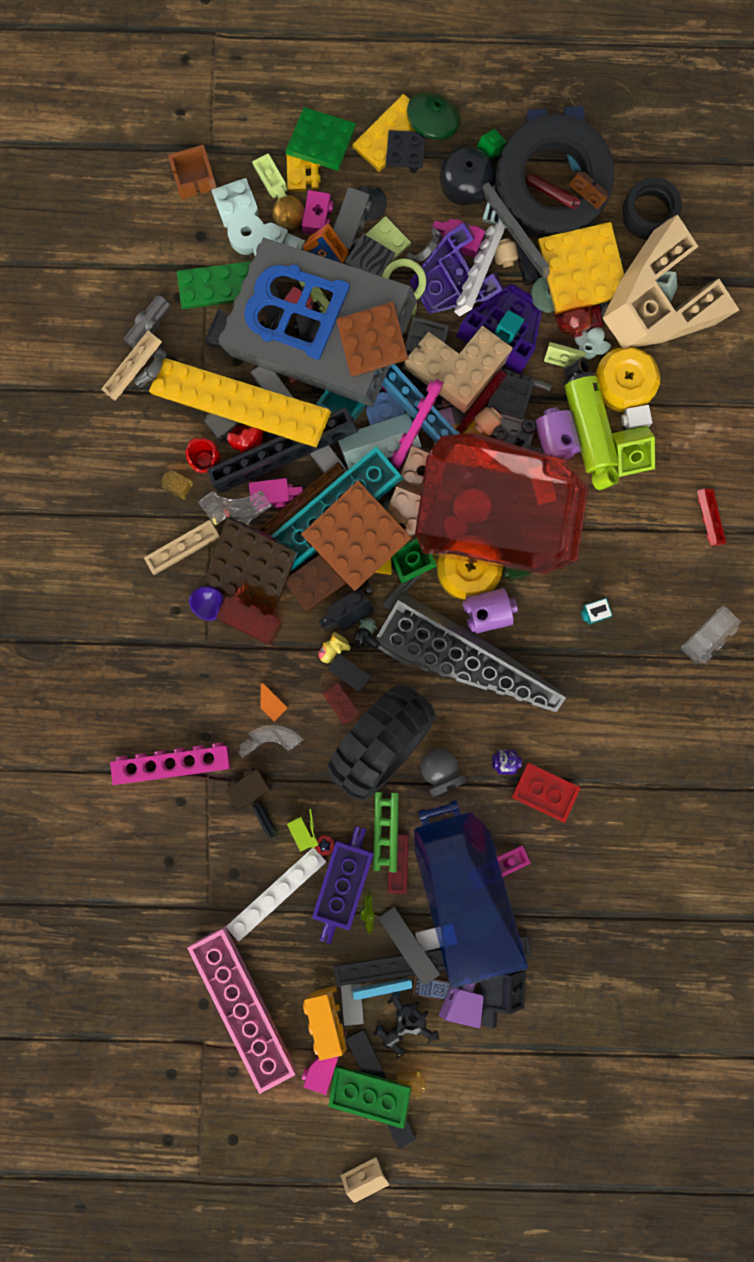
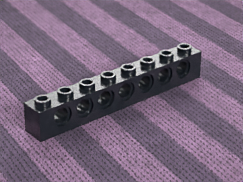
M344 407L330 414L317 447L280 436L211 467L207 471L212 486L220 493H223L357 433L358 429L352 414Z

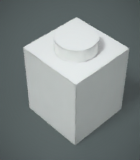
M649 405L627 408L623 415H621L622 426H625L626 430L642 426L650 427L652 419Z

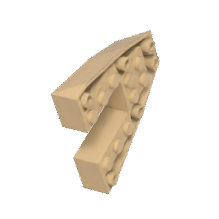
M678 214L668 219L652 232L622 277L603 316V320L622 348L663 343L716 325L739 311V308L720 279L705 285L675 310L655 281L698 247Z

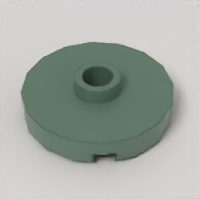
M542 277L534 283L530 294L532 295L533 304L539 310L551 313L555 310L551 294L548 293L550 290L547 278Z

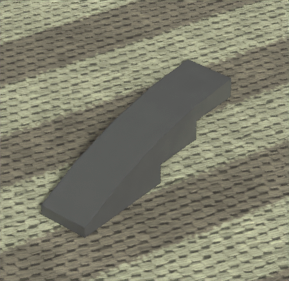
M395 907L378 918L423 986L440 975Z

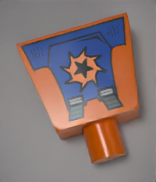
M329 223L311 235L303 247L306 252L339 263H343L349 253Z

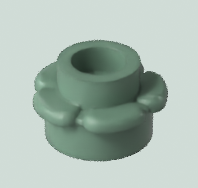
M370 618L360 620L359 628L362 627L368 630V634L372 635L377 630L374 620Z

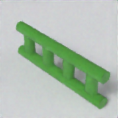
M376 792L373 871H381V865L389 866V872H397L399 793H391V799L382 798L383 792ZM382 806L391 807L390 818H382ZM382 826H390V838L381 837ZM381 845L390 846V858L381 857Z

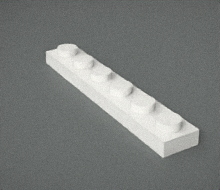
M501 222L495 226H490L485 232V239L480 244V251L474 258L475 263L468 272L469 277L462 287V294L456 301L457 306L454 312L458 316L470 311L475 303L505 229Z
M313 847L231 921L226 928L239 942L327 861Z

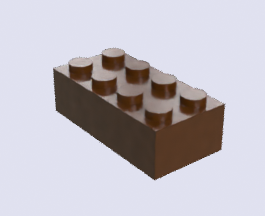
M321 555L290 575L286 582V585L307 614L348 585Z

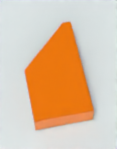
M264 683L261 684V709L275 722L288 707Z

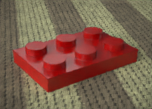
M527 763L511 798L565 823L581 787Z

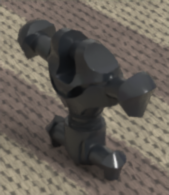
M399 991L392 992V996L387 1001L388 1004L393 1002L397 1008L395 1013L398 1026L391 1028L389 1034L383 1029V1025L377 1026L374 1031V1035L378 1034L383 1040L384 1046L392 1049L397 1054L396 1058L405 1054V1048L402 1049L397 1044V1042L403 1040L405 1034L409 1033L417 1036L422 1034L429 1039L428 1045L432 1041L439 1039L437 1030L431 1032L426 1028L428 1011L425 1010L421 1013L417 1009L420 1005L418 1001L403 1005L399 998L401 994Z

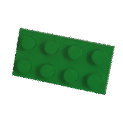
M251 261L177 271L181 308L189 309L234 303L235 298L239 296L242 289V281L248 275Z
M337 1065L334 1069L328 1107L403 1129L406 1126L412 1086Z

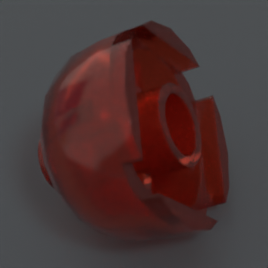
M588 306V310L578 308L562 312L561 316L558 313L554 314L558 329L564 334L571 335L572 338L583 336V332L588 330L593 322L592 306Z

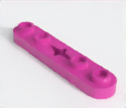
M436 379L435 382L431 380L426 390L429 393L426 399H421L417 407L419 412L408 433L402 435L399 441L401 444L399 450H395L390 458L395 468L399 469L439 395L444 384L441 380Z

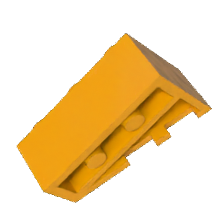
M336 986L313 991L303 1003L304 1012L309 1018V1032L313 1035L315 1041L313 1044L314 1052L318 1055L319 1061L342 1056L347 1050L343 1025L339 1023L337 1015L340 1007L339 1004L335 1005L333 993L337 992Z

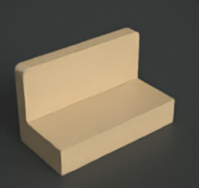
M376 1157L340 1175L346 1194L354 1203L389 1186V1182L384 1176L379 1160Z

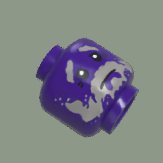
M500 749L492 756V767L498 774L513 775L517 772L518 768H521V756H518L517 752L513 749Z

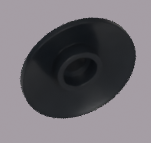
M364 185L357 188L356 190L370 194L371 201L373 202L370 212H366L364 219L366 221H374L380 218L385 212L387 205L386 197L382 190L372 185Z

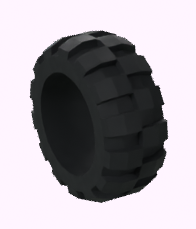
M398 684L388 690L359 719L336 749L327 766L332 781L352 798L361 801L370 798L401 767L429 731L436 718V713L431 703L408 686Z

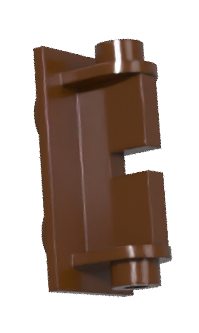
M579 171L569 186L598 210L609 197L608 191L603 189L598 183L595 186L592 185L594 180L585 171L584 173Z

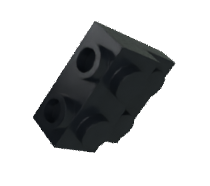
M502 369L507 377L503 379L504 382L500 381L502 384H499L500 387L495 389L496 392L492 394L493 397L490 396L491 399L487 407H493L499 413L523 419L534 382L531 381L532 377L521 374L519 378L513 376L512 371Z

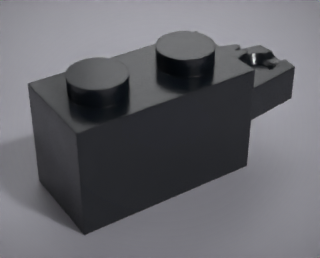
M359 587L329 606V613L320 619L319 623L325 632L337 627L343 632L374 612V609Z

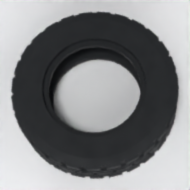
M562 114L539 116L537 119L534 118L526 122V125H522L516 130L504 147L496 168L495 191L528 236L537 239L587 228L599 216L611 196L615 172H613L614 162L611 159L610 149L605 144L606 141L601 134L599 135L595 128L579 118ZM544 150L563 151L574 158L583 173L585 171L594 180L592 185L595 186L598 183L603 189L608 191L609 197L598 210L581 195L578 198L580 204L575 209L569 206L549 207L543 205L532 197L526 187L524 169L527 161L535 154Z

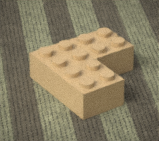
M484 326L478 330L460 354L428 332L418 344V348H415L408 356L409 360L405 361L404 369L427 386L431 380L435 382L436 379L444 382L439 395L465 413L496 375L497 371L505 364L513 348Z

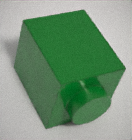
M493 129L481 137L477 148L485 151L493 161L500 156L507 142L496 129Z

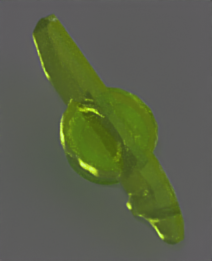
M368 895L364 902L365 909L361 912V919L366 922L365 928L367 929V934L370 935L374 928L375 915L372 907V896Z

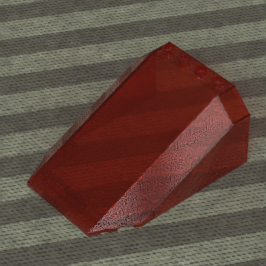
M476 433L441 436L426 459L415 535L424 554L546 575L553 570L564 568L566 565H571L578 561L589 486L580 479L576 472H572L569 469L568 463L564 459Z

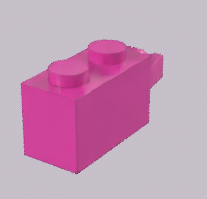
M450 219L449 222L445 221L444 223L434 221L433 226L443 235L441 238L443 240L447 233L464 222L458 219ZM469 225L476 238L460 249L464 255L475 258L480 250L479 246L484 239L485 231L478 226Z
M287 478L249 483L251 506L257 511H264L268 507L273 506L276 509L284 508L303 491V487H293L292 484H288Z

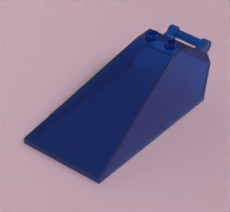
M457 800L427 811L425 809L420 810L419 817L423 826L414 829L415 854L451 989L528 969L490 831L472 812L461 814ZM451 811L454 813V817L429 824L428 818Z

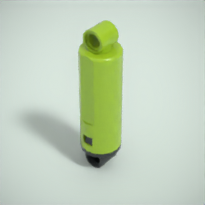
M581 357L565 365L564 372L567 380L563 383L578 433L586 473L592 474L594 487L597 490H602L618 483L619 476L614 467L619 465L597 374L591 372L588 360Z

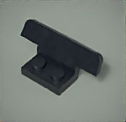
M486 951L482 955L480 994L483 995L481 1025L495 1028L497 1027V1012L512 1014L524 1009L526 970L519 968L508 973L499 971L500 952Z

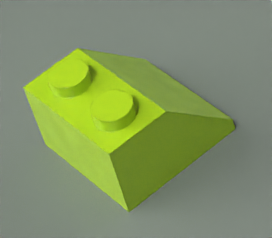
M648 426L612 433L619 465L616 466L619 477L655 469V436Z

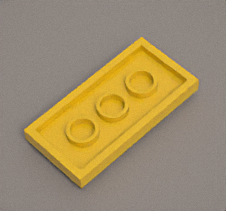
M404 94L353 144V149L378 172L386 165L389 130L417 132L408 121L406 110L410 99Z

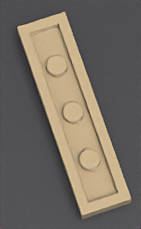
M147 331L102 387V390L115 401L134 379L139 370L146 364L151 355L158 349L162 341L150 331Z
M209 520L149 554L144 559L153 575H156L220 538Z

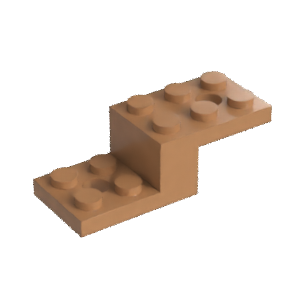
M414 445L411 446L400 473L404 479L395 486L387 508L388 513L398 523L405 525V531L412 537L408 542L416 539L433 501L434 491L447 463L446 458ZM419 466H426L428 472L425 475L418 474L417 468Z

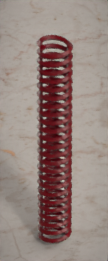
M533 173L528 176L526 183L572 209L579 206L580 200L577 197Z
M502 370L497 371L496 376L488 383L489 386H486L484 388L485 391L477 398L478 401L473 403L474 406L466 413L465 418H462L461 423L457 425L458 428H455V430L460 432V436H463L465 434L464 431L469 429L468 426L472 424L475 416L483 409L482 406L485 407V404L489 402L488 399H491L489 396L493 397L492 394L496 392L495 389H498L500 387L499 384H502L500 381L504 382L503 379L507 375Z

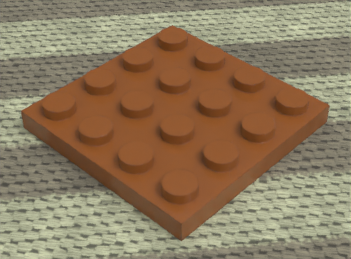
M359 480L301 534L354 591L412 538Z

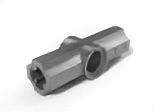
M157 295L148 308L142 310L137 315L135 324L124 337V341L134 348L147 331L154 334L160 325V320L171 305L163 297Z

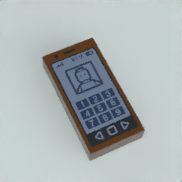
M415 975L412 996L445 1001L451 986L454 985V981L435 978L423 986Z

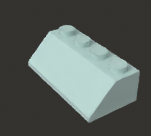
M407 413L359 429L357 433L338 441L347 469L349 470L376 446L390 459L393 452L399 450L401 446L399 441L402 435L408 433L413 423L409 414ZM417 434L412 445L421 448L422 446Z

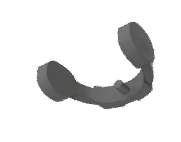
M433 226L431 228L433 239H431L429 244L417 256L409 252L406 255L407 258L416 263L421 260L424 261L438 246V241L443 237L440 231Z

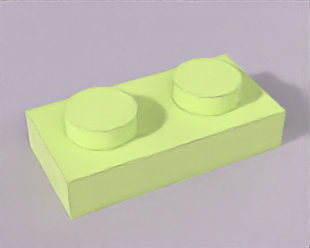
M550 342L544 362L565 367L566 364L581 357L585 358L586 352Z

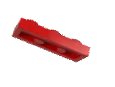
M714 489L698 490V502L702 508V519L706 525L707 539L710 542V546L726 544Z

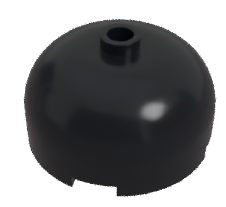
M474 146L459 147L449 153L444 159L440 170V184L444 195L451 202L461 206L483 202L485 200L483 185L489 183L493 188L495 183V166L490 156L482 149Z

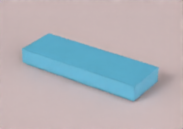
M406 977L350 989L353 999L359 1000L411 989L412 982Z

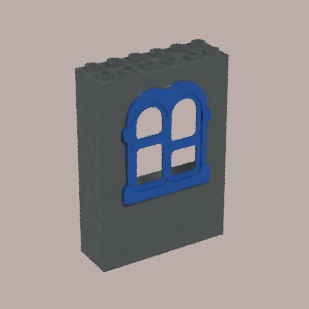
M263 237L261 243L257 246L256 256L249 265L248 275L242 281V289L239 296L235 298L234 308L227 317L226 327L219 336V344L234 358L373 407L390 365L351 377L336 319L394 302L403 336L417 303L411 286ZM287 276L305 283L300 299L296 304L272 295L270 286L275 278ZM314 287H320L333 292L332 299L325 313L306 308L307 300ZM274 305L284 309L276 330L265 328L258 322V314L263 307ZM293 313L321 322L312 343L285 334V329Z

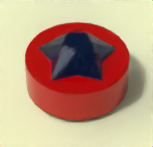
M322 835L317 839L319 845L315 846V849L319 854L328 855L333 851L335 844L330 836Z

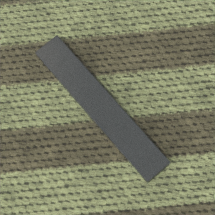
M486 183L482 187L485 199L540 275L546 278L550 275L548 263L491 185Z

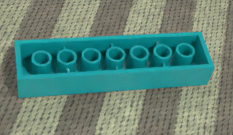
M377 446L271 535V537L299 550L290 574L317 552L301 534L358 480L378 501L404 479Z

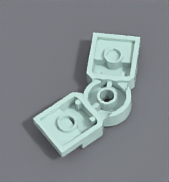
M246 178L211 190L223 225L228 228L230 244L238 253L243 255L254 253V256H256L257 246L261 243L263 237L303 250L305 240L289 234L287 229L274 223L263 224L258 217V208ZM245 232L251 233L249 236H243Z

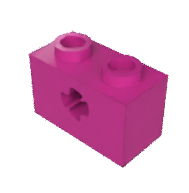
M308 190L302 222L304 234L313 235L326 224H330L331 219H328L329 213L333 212L334 202L331 201L329 193Z

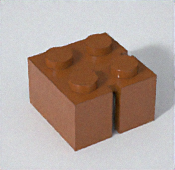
M204 145L168 155L181 199L195 196L197 191H200L202 194L216 188Z

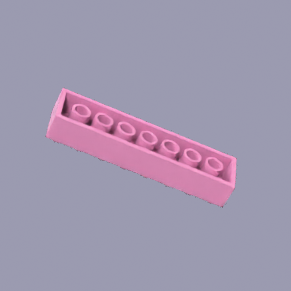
M226 926L192 943L187 949L259 1094L294 1076L297 1068Z

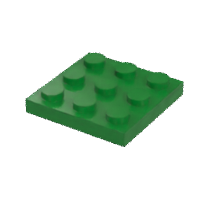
M303 107L286 148V155L339 171L356 129V123Z

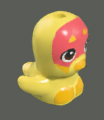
M334 632L330 641L323 642L318 656L322 662L331 663L335 660L338 653L340 654L343 650L349 651L350 645L343 636Z

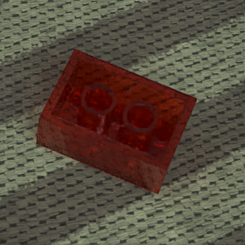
M235 596L232 599L226 597L216 617L221 622L269 646H273L282 628L277 617L269 613L265 616L262 614L261 609L253 605L247 607L243 600Z

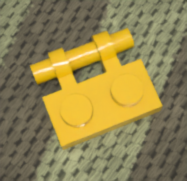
M287 155L288 192H306V185L310 184L312 185V190H319L321 178L318 168L320 165ZM306 169H311L310 176H306Z

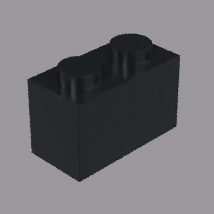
M338 654L328 668V671L359 693L371 678L370 675L340 654Z

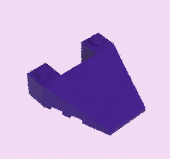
M467 222L462 223L447 233L421 266L426 275V288L420 300L429 314L455 308L457 306L456 301L462 294V287L469 277L468 272L471 266L460 248L476 238ZM496 272L484 278L475 303L486 301L505 288ZM417 273L410 280L415 291L419 285Z
M510 284L490 300L484 301L478 308L470 310L461 323L456 337L469 343L482 326L494 334L498 324L508 310L517 314L525 320L509 345L513 349L505 366L521 375L536 348V338L538 336L542 311L533 304L532 295Z

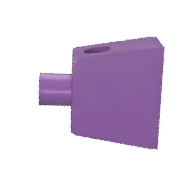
M465 977L462 987L452 985L439 1012V1016L446 1021L480 1029L483 995L474 991L476 980Z

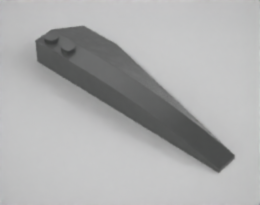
M404 592L400 595L375 638L380 643L377 649L405 665L411 666L413 663L421 667V670L427 672L430 670L439 673L443 677L449 676L455 678L456 681L484 690L490 689L503 696L506 694L515 697L519 701L525 700L531 702L532 705L557 712L567 697L498 648Z

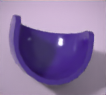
M209 586L195 589L189 597L191 610L201 619L213 621L222 610L223 595L216 588Z

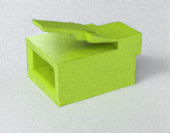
M311 809L309 811L312 834L303 816L287 824L300 852L309 847L313 848L319 845L314 834Z

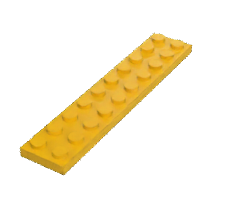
M167 358L163 360L161 371L149 389V392L153 395L313 447H317L331 414L329 409Z

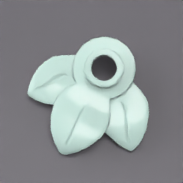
M595 327L589 332L579 328L576 332L575 342L579 346V350L586 352L585 358L587 360L592 359L596 355L606 354L611 347L610 343L603 341L604 331L600 327Z

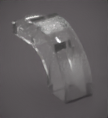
M262 726L248 733L253 740L250 741L248 739L241 744V750L238 753L242 758H245L266 742L279 743L287 752H290L304 739L297 732L284 726Z

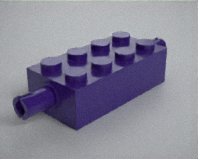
M359 826L354 827L350 842L345 843L336 840L312 916V919L325 923L319 938L322 942L325 941V937L328 934L326 943L331 944L336 927L350 930L374 854L373 851L362 847L367 829L362 828L360 835H358Z

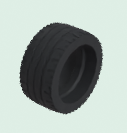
M660 177L645 178L636 183L629 191L622 210L623 221L629 232L637 238L648 240L656 228L678 214L680 216L682 200L679 191L670 181ZM646 195L656 196L667 206L668 218L658 223L642 219L635 209L634 203L636 199Z

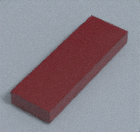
M398 834L397 872H389L388 866L387 893L407 894L409 834Z

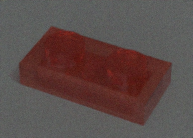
M339 683L322 693L343 725H346L360 715Z

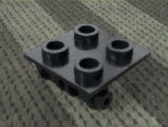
M389 130L385 166L409 168L411 173H417L419 168H423L425 136L418 132Z

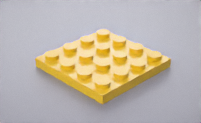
M611 222L538 239L537 243L540 254L549 265L550 275L546 278L556 314L612 300L624 276V271Z

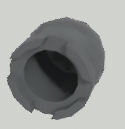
M433 748L422 757L420 764L421 774L428 783L432 784L433 788L429 789L432 797L448 791L446 788L448 786L457 787L467 782L464 774L460 776L457 774L459 768L458 761L451 751L445 748Z

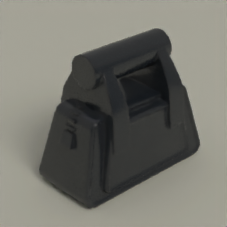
M218 309L206 336L207 346L223 348L219 344V336L226 327L228 314L221 309Z

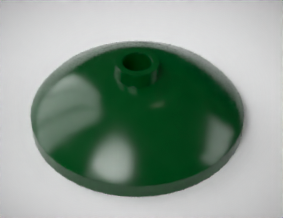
M425 91L414 95L410 99L406 110L410 125L419 134L430 139L441 140L449 138L456 133L460 125L461 119L458 108L448 97L438 92Z

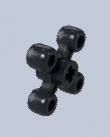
M524 420L521 425V432L517 435L509 434L506 428L502 426L494 429L493 439L498 443L503 442L509 447L508 454L503 456L500 461V466L503 470H512L516 464V457L521 454L528 456L533 463H539L543 460L544 451L539 447H532L528 443L529 435L533 434L536 430L534 420ZM526 425H530L531 429H527ZM500 432L503 434V436L500 437L497 435V433ZM517 441L518 444H522L521 448L514 446ZM534 453H538L539 457H535ZM508 460L511 462V464L507 465L505 464V461Z

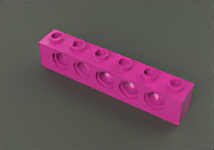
M222 742L212 744V748L204 749V745L193 746L192 751L178 748L173 749L174 753L166 754V750L154 752V756L147 757L146 753L135 754L134 759H127V756L115 757L116 761L110 762L113 785L231 769L229 746H224ZM209 752L214 755V761L211 764L205 761V755ZM189 755H192L195 759V763L192 766L186 764V758ZM169 758L175 760L176 764L173 769L167 767V760ZM151 760L156 763V769L153 772L147 767ZM131 763L137 767V771L134 774H131L128 770Z

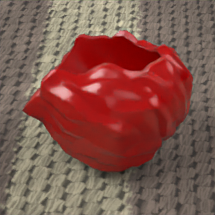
M242 424L241 426L234 427L228 433L227 440L234 450L245 453L262 444L265 431Z
M192 439L185 450L188 464L197 473H207V469L218 465V462L221 460L218 446L210 439Z

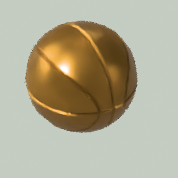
M283 196L275 202L272 212L273 219L278 226L287 230H293L298 228L303 222L305 209L299 199L293 196Z

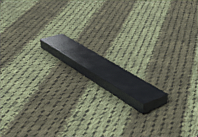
M362 1029L346 1037L361 1072L388 1079L365 1030ZM406 1120V1126L403 1129L387 1124L398 1149L416 1141V1136L408 1120Z

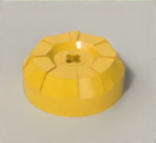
M620 347L608 352L602 358L595 371L604 405L618 412L624 413L627 408L647 405L655 396L660 384V373L654 358L645 351L635 347Z
M476 535L461 536L450 541L442 550L437 562V577L442 588L452 597L462 601L466 600L468 596L494 590L502 576V561L498 550L489 541Z

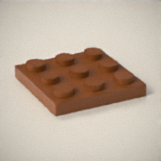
M394 302L336 319L351 377L409 360Z

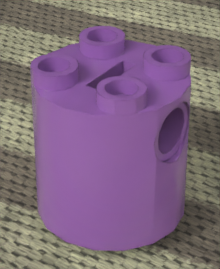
M553 407L545 410L544 416L535 421L546 463L554 462L560 457H563V460L574 457V454L581 452L578 433L570 410L560 411L558 407Z
M504 588L468 596L466 600L462 601L464 611L469 614L470 618L467 619L469 631L471 630L475 634L513 625L512 613L518 612L515 598H508ZM483 609V615L477 617V612Z

